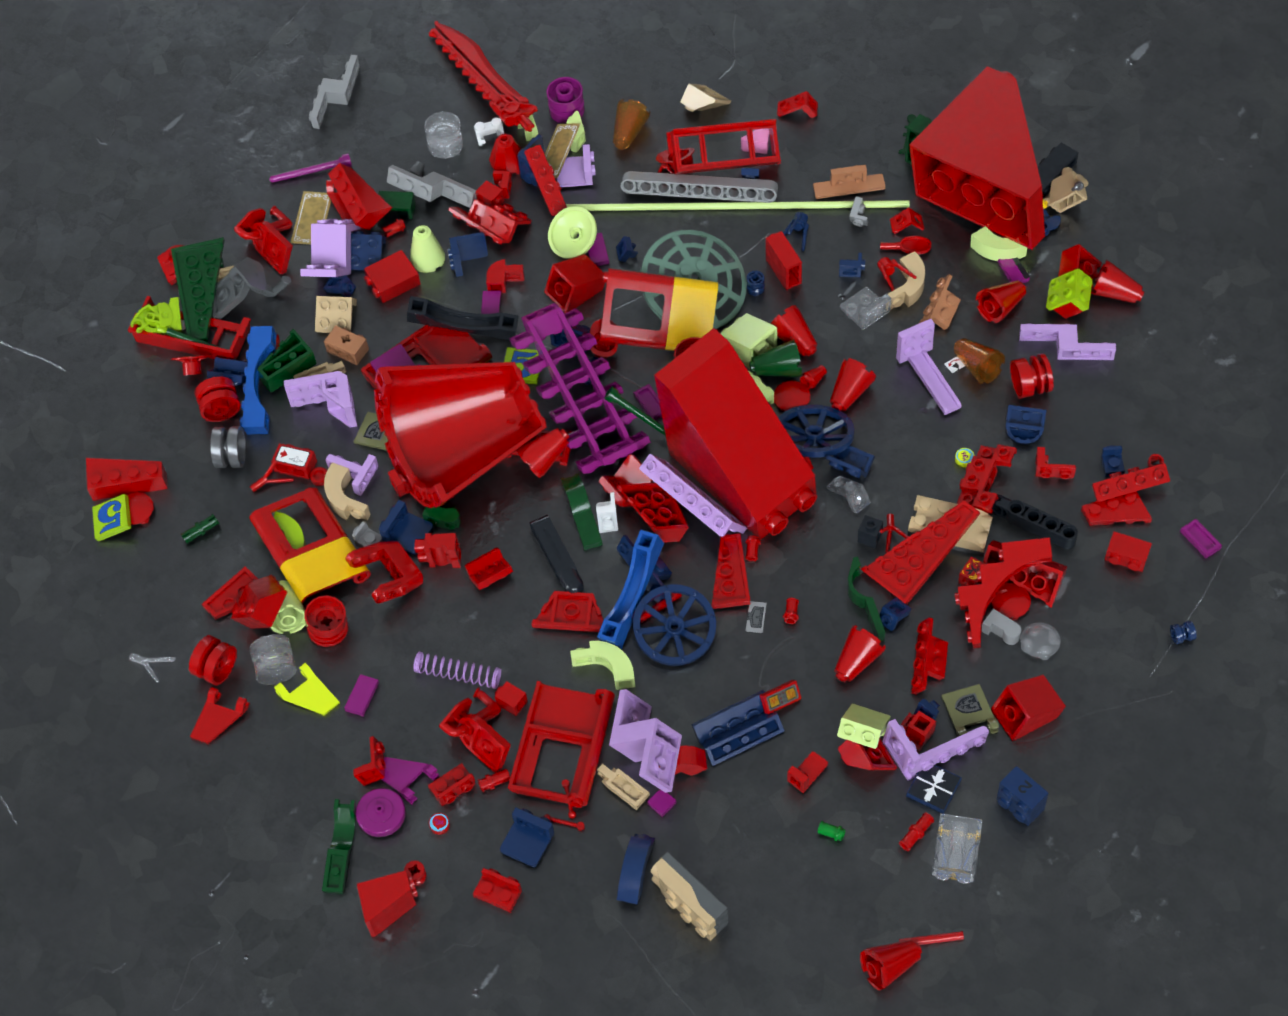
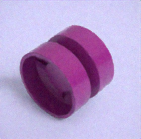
M560 77L553 80L548 85L546 91L551 118L558 123L566 124L567 119L575 111H578L580 117H582L585 112L581 83L572 77Z

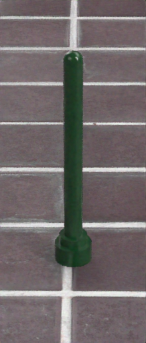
M612 386L607 391L604 397L609 403L613 402L614 404L618 403L665 435L662 424L622 398L619 390Z

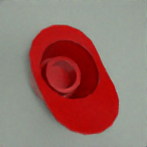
M680 148L682 165L693 164L692 154L695 151L694 148ZM668 150L660 152L656 156V161L668 163L674 170L672 154H668Z
M599 319L592 324L590 334L595 337L597 342L590 350L595 357L606 359L616 353L618 344L599 342L602 319ZM610 320V324L616 325L613 321Z

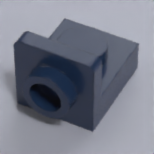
M858 253V260H840L839 277L861 278V270H865V259H862V253Z
M347 275L330 277L323 289L326 293H340L342 297H351L356 286Z
M1110 445L1102 449L1101 461L1105 477L1120 471L1121 475L1125 474L1121 455L1122 446Z
M897 597L882 607L879 614L883 626L893 631L897 623L910 614L912 608Z

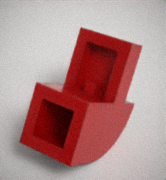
M505 259L496 261L487 271L486 284L488 291L506 293L507 282L525 281L523 265H506Z
M680 746L675 775L683 772L693 776L707 769L705 750L695 746Z

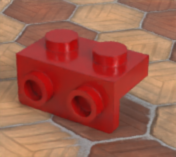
M498 547L465 565L470 580L479 590L488 587L490 584L513 572L511 565L503 558Z

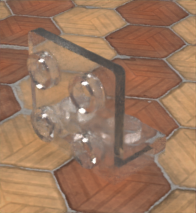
M865 287L840 304V309L864 330L891 311V297L887 293L882 297H878L868 287Z

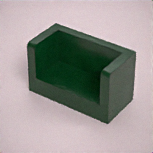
M379 191L378 195L382 196L384 201L393 207L391 210L408 211L409 219H413L416 205L414 192Z

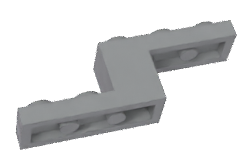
M351 55L349 61L346 62L345 74H342L341 80L323 78L321 85H318V94L313 101V110L309 112V121L312 122L313 128L320 129L328 103L348 105L360 68L357 55Z
M389 166L387 183L407 192H414V195L429 202L442 195L471 208L474 199H476V190L434 171L421 178L397 166Z

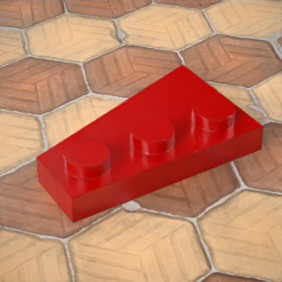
M245 566L204 601L202 607L215 620L231 613L235 603H238L246 584L258 580V578Z

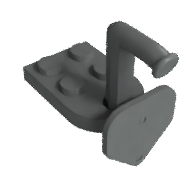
M248 257L236 264L229 271V274L217 283L213 318L222 319L245 299L249 289L267 297H274L291 283V278L282 276L278 284L274 287L266 284L263 266L256 260Z

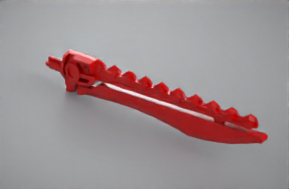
M435 21L436 28L431 29L429 37L437 38L435 40L436 44L443 46L442 52L450 53L448 55L449 60L457 61L455 66L456 68L463 69L462 75L470 76L469 83L477 84L475 86L476 91L484 92L482 94L483 99L491 100L489 105L508 127L520 124L525 131L531 132L535 126L528 117L538 111L537 106L529 104L526 97L520 95L496 72L477 43L463 33Z

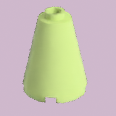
M421 225L413 231L410 262L419 272H434L436 268L444 264L445 252L428 226Z
M281 580L279 584L287 590V594L271 629L279 634H284L283 632L290 631V634L300 631L306 625L305 608L288 581Z

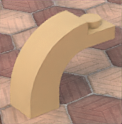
M915 251L902 257L899 264L912 272L917 278L913 279L900 270L907 279V282L886 294L885 306L888 310L897 308L903 303L910 307L923 293L925 266Z
M332 462L324 479V489L330 507L338 516L345 520L351 514L356 519L367 521L371 515L368 505L353 500L344 494L346 487L352 479L349 468Z

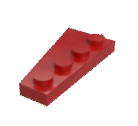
M740 533L724 535L720 539L711 604L713 609L751 604Z

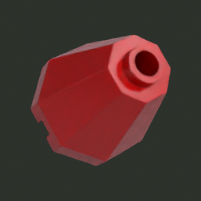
M506 133L499 135L489 158L493 171H510L511 177L513 173H516V175L520 174L518 153L522 149L512 135Z

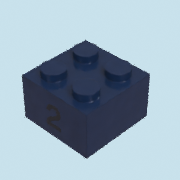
M1017 766L1000 782L997 794L999 805L1004 809L1010 810L1019 822H1024L1027 826L1045 810L1048 792Z

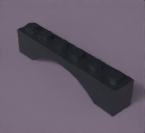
M410 296L407 309V322L506 340L516 336L519 319L518 315L502 312L476 314L457 311L441 306L429 299Z

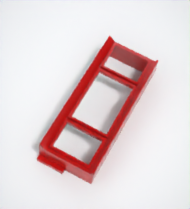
M776 119L673 129L671 132H666L668 154H672L675 175L781 164ZM769 128L772 156L756 158L752 130ZM738 131L747 132L750 158L718 162L707 161L704 135ZM698 135L702 163L682 165L678 137Z
M151 296L146 297L142 307L148 304L155 306ZM180 311L181 320H184L183 311ZM243 317L241 324L211 318L210 326L218 328L211 344L218 345L224 330L237 332L229 350L168 335L146 332L145 330L137 333L136 330L140 327L139 324H135L133 327L129 326L128 332L133 334L136 342L193 355H210L211 359L221 357L237 360L247 334L251 330V319Z

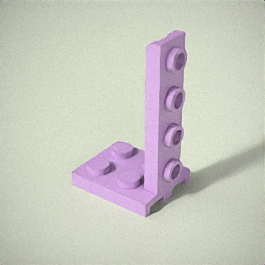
M928 319L898 333L896 359L899 363L909 361L943 414L946 415L960 409L961 402L927 353L933 348L935 327L933 320Z
M896 719L888 722L882 742L907 781L915 778L916 773L919 771H927L939 762H947L956 754L962 755L969 748L983 745L986 742L989 730L987 727L981 726L919 755L915 744L906 736L904 727L899 725Z

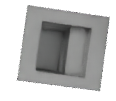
M993 609L982 623L981 631L989 635L990 632H993L1002 637L1003 641L1009 645L1019 642L1021 635L1020 625L997 610Z

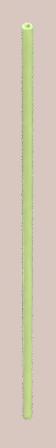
M909 200L863 201L864 205H866L865 208L909 207ZM854 201L566 204L567 208L572 206L582 207L587 211L852 208Z

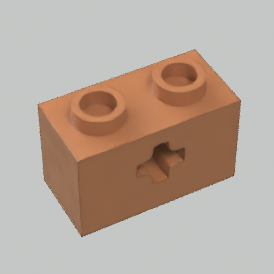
M336 325L324 340L328 353L355 365L359 364L369 350L364 336L356 335L348 329L340 328Z

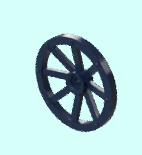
M802 405L791 408L778 417L785 429L799 434L790 436L793 442L806 441L803 446L795 444L802 456L826 457L827 455H835L848 448L854 439L855 429L852 420L845 413L832 407ZM804 414H820L816 425H810ZM798 416L805 430L787 421ZM826 416L838 420L835 424L825 429L822 428ZM843 426L847 429V434L828 435ZM825 441H840V442L837 443V444H835V445H832V446H831L830 444H828V443L825 442ZM818 445L822 447V448H810L811 446H818Z
M678 584L664 585L650 591L639 602L634 613L633 632L638 646L649 658L661 664L680 666L696 661L710 648L716 633V617L709 601L697 590ZM670 593L689 596L678 616L674 613ZM664 595L669 617H664L648 604L655 598ZM695 600L703 607L707 614L683 621ZM645 610L663 623L664 626L640 628V619L643 611ZM709 621V632L706 639L684 629ZM671 626H677V629L673 630ZM666 632L654 650L646 643L642 636ZM680 635L701 646L693 653L685 656ZM671 637H674L679 657L659 654Z

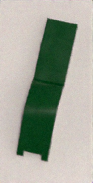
M579 473L565 479L564 477L560 478L569 500L573 519L584 551L602 546V539Z
M858 556L854 557L848 575V595L854 604L865 609L874 636L880 641H884L885 630L873 597L860 594L853 586L854 580L861 575Z
M335 799L333 808L334 832L331 845L327 850L322 891L325 893L344 894L349 853L355 835L356 801L351 800V804H340V800Z

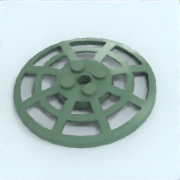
M696 230L671 232L657 240L643 259L640 272L647 273L649 263L659 266L658 275H664L666 268L674 271V277L692 279L691 275H697L700 280L718 282L717 274L726 272L727 287L718 283V292L724 295L716 303L715 310L723 306L728 298L735 301L737 305L728 316L718 321L715 313L713 328L720 329L728 324L737 315L744 303L747 283L742 264L728 245L711 234ZM691 234L707 239L705 245L700 243L683 244L678 235ZM667 239H672L676 246L669 250L663 259L652 257V254L660 244ZM713 242L725 249L735 262L727 263L716 250L711 248ZM686 248H699L703 251L700 257H691ZM677 251L681 253L684 259L678 265L668 261ZM709 253L714 255L722 265L713 267L707 261ZM739 269L742 280L740 296L731 291L733 280L730 270ZM642 291L650 309L662 320L663 310L654 300L655 297L661 294Z

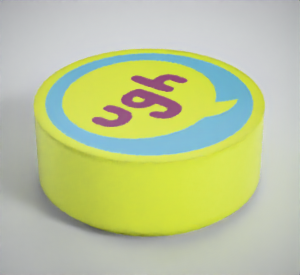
M969 448L959 449L955 454L956 464L960 467H967V464L971 463L973 456H975L974 452Z

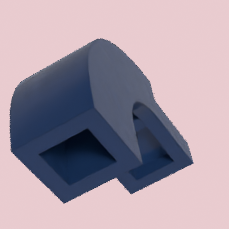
M646 834L631 836L621 869L617 900L638 904L642 895L647 862L655 844L654 837H649Z

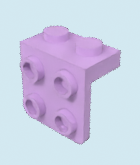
M590 144L583 145V156L566 157L557 178L560 187L593 185L592 176L595 175V165H591V162H595L594 151H590Z

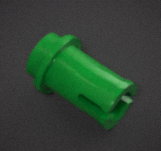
M824 821L820 822L818 834L834 838L836 842L838 840L842 841L845 836L846 829H843L842 826L837 827Z

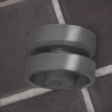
M233 426L227 431L225 427H214L211 433V457L214 467L226 468L230 464L232 468H242L246 456L243 428L241 426Z

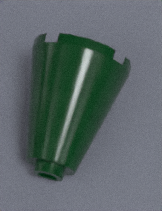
M790 340L756 355L749 362L751 373L755 372L756 376H802V368H798L800 355L795 340Z

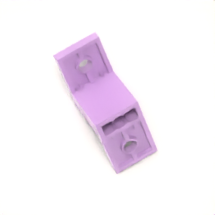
M352 219L317 220V223L311 224V265H306V268L300 269L301 276L338 277L351 274V231L361 230V227L355 225Z
M627 689L620 690L609 745L634 762L642 761L640 777L665 793L672 792L682 735L657 718L649 719L652 706Z

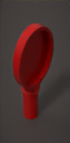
M908 236L900 242H880V250H902L907 254L915 251L918 255L929 252L932 244L928 238Z

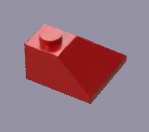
M880 738L876 749L846 740L837 748L842 760L848 766L867 770L897 769L896 764Z

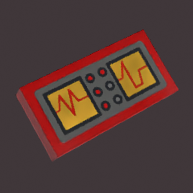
M791 680L760 694L764 712L768 715L802 699L796 680Z

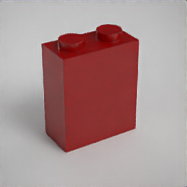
M783 232L773 233L766 237V261L785 290L802 284V261Z
M402 250L364 268L366 284L372 286L374 296L380 298L382 303L421 285L418 272Z

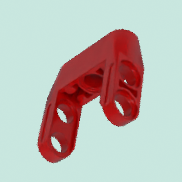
M398 541L377 542L353 550L345 558L349 566L354 568L380 560L389 571L394 580L381 584L372 593V598L378 604L406 595L423 584L421 571Z

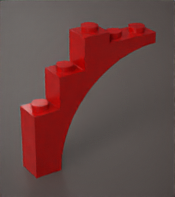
M1050 537L1002 543V549H998L999 560L1004 562L980 565V571H977L978 583L982 584L958 587L959 593H955L956 605H960L961 610L969 609V611H965L966 623H970L971 631H967L968 643H972L973 648L981 647L983 619L997 591L1019 572L1034 565L1052 562Z

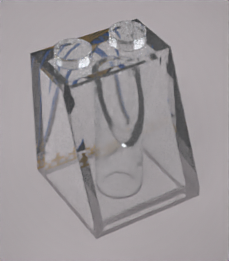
M940 813L932 876L939 880L953 879L963 884L974 883L983 820Z

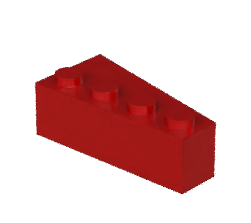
M86 458L87 490L93 501L115 498L123 494L128 495L135 492L145 493L168 489L167 473L162 461Z

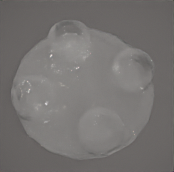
M1042 622L1028 625L1022 631L1020 638L1021 649L1031 656L1041 658L1042 660L1050 659L1059 649L1061 642L1057 630L1051 625Z

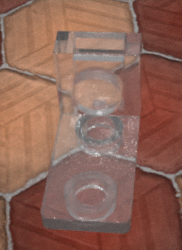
M838 476L827 485L828 490L846 497L854 513L858 514L871 503L863 484L843 476Z

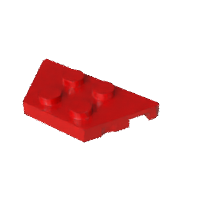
M554 591L549 597V601L541 608V613L536 619H533L532 628L599 632L604 620L593 593Z

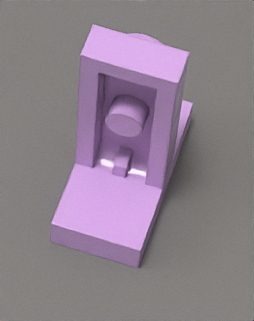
M329 454L325 459L328 468L332 462L349 468L351 477L354 479L352 482L354 494L359 496L363 494L379 467L376 456L370 454L362 466L358 462L347 461L339 455Z

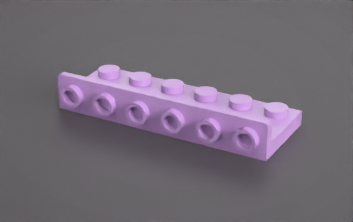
M649 454L639 469L719 536L723 537L729 530L733 533L739 532L742 534L747 530L744 524L666 460Z

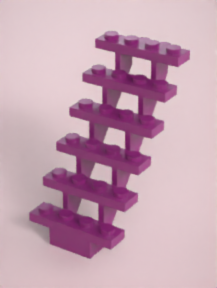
M552 303L521 317L526 331L509 338L510 342L517 350L529 347V344L535 343L539 355L523 362L524 369L529 374H537L543 368L548 367L552 380L535 388L538 395L543 399L552 398L556 393L561 392L565 405L550 411L549 415L556 424L565 423L574 416L578 430L569 433L570 438L568 440L570 443L567 446L570 449L578 448L587 441L592 453L575 462L577 468L583 474L592 473L602 465L613 464L617 459L627 457L633 454L634 451L643 449L647 444L651 443L649 436L643 431L632 436L628 435L624 425L631 423L637 416L625 408L616 411L613 404L604 399L607 391L612 386L619 390L620 394L624 392L622 386L616 381L604 387L601 384L598 375L604 374L605 370L610 369V365L603 357L592 362L588 360L584 351L590 350L597 342L590 333H586L578 338L575 336L571 327L584 320L579 310L575 308L563 313L557 304ZM563 329L568 342L547 351L542 341L546 339V336L558 334ZM577 354L581 367L560 376L555 365L560 360L572 358ZM590 378L594 391L573 400L568 390L573 385L584 383ZM603 403L608 416L587 425L582 414L590 408L601 406ZM617 427L621 441L599 450L595 439L605 432L614 431Z

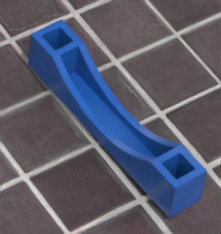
M251 326L250 333L247 336L249 350L246 351V359L248 364L244 370L246 383L243 384L245 399L242 400L243 417L240 418V426L247 435L269 434L270 416L260 401L258 391L260 376L257 368L276 350L277 333L273 326Z
M640 530L633 547L631 565L624 588L615 606L604 619L597 635L600 641L613 644L622 649L632 625L635 610L642 600L664 545L659 535Z

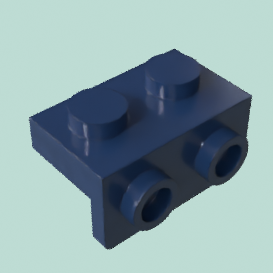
M216 357L214 368L207 371V378L227 377L233 381L234 385H241V383L246 382L244 370L248 362Z

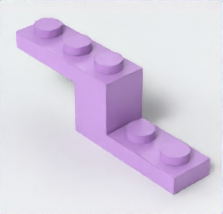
M1027 323L1020 325L1019 341H1057V360H1114L1116 343H1078L1077 325Z

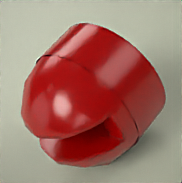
M1153 454L1149 457L1147 463L1149 467L1156 466L1152 464L1158 461L1160 464H1163L1164 459L1159 454Z

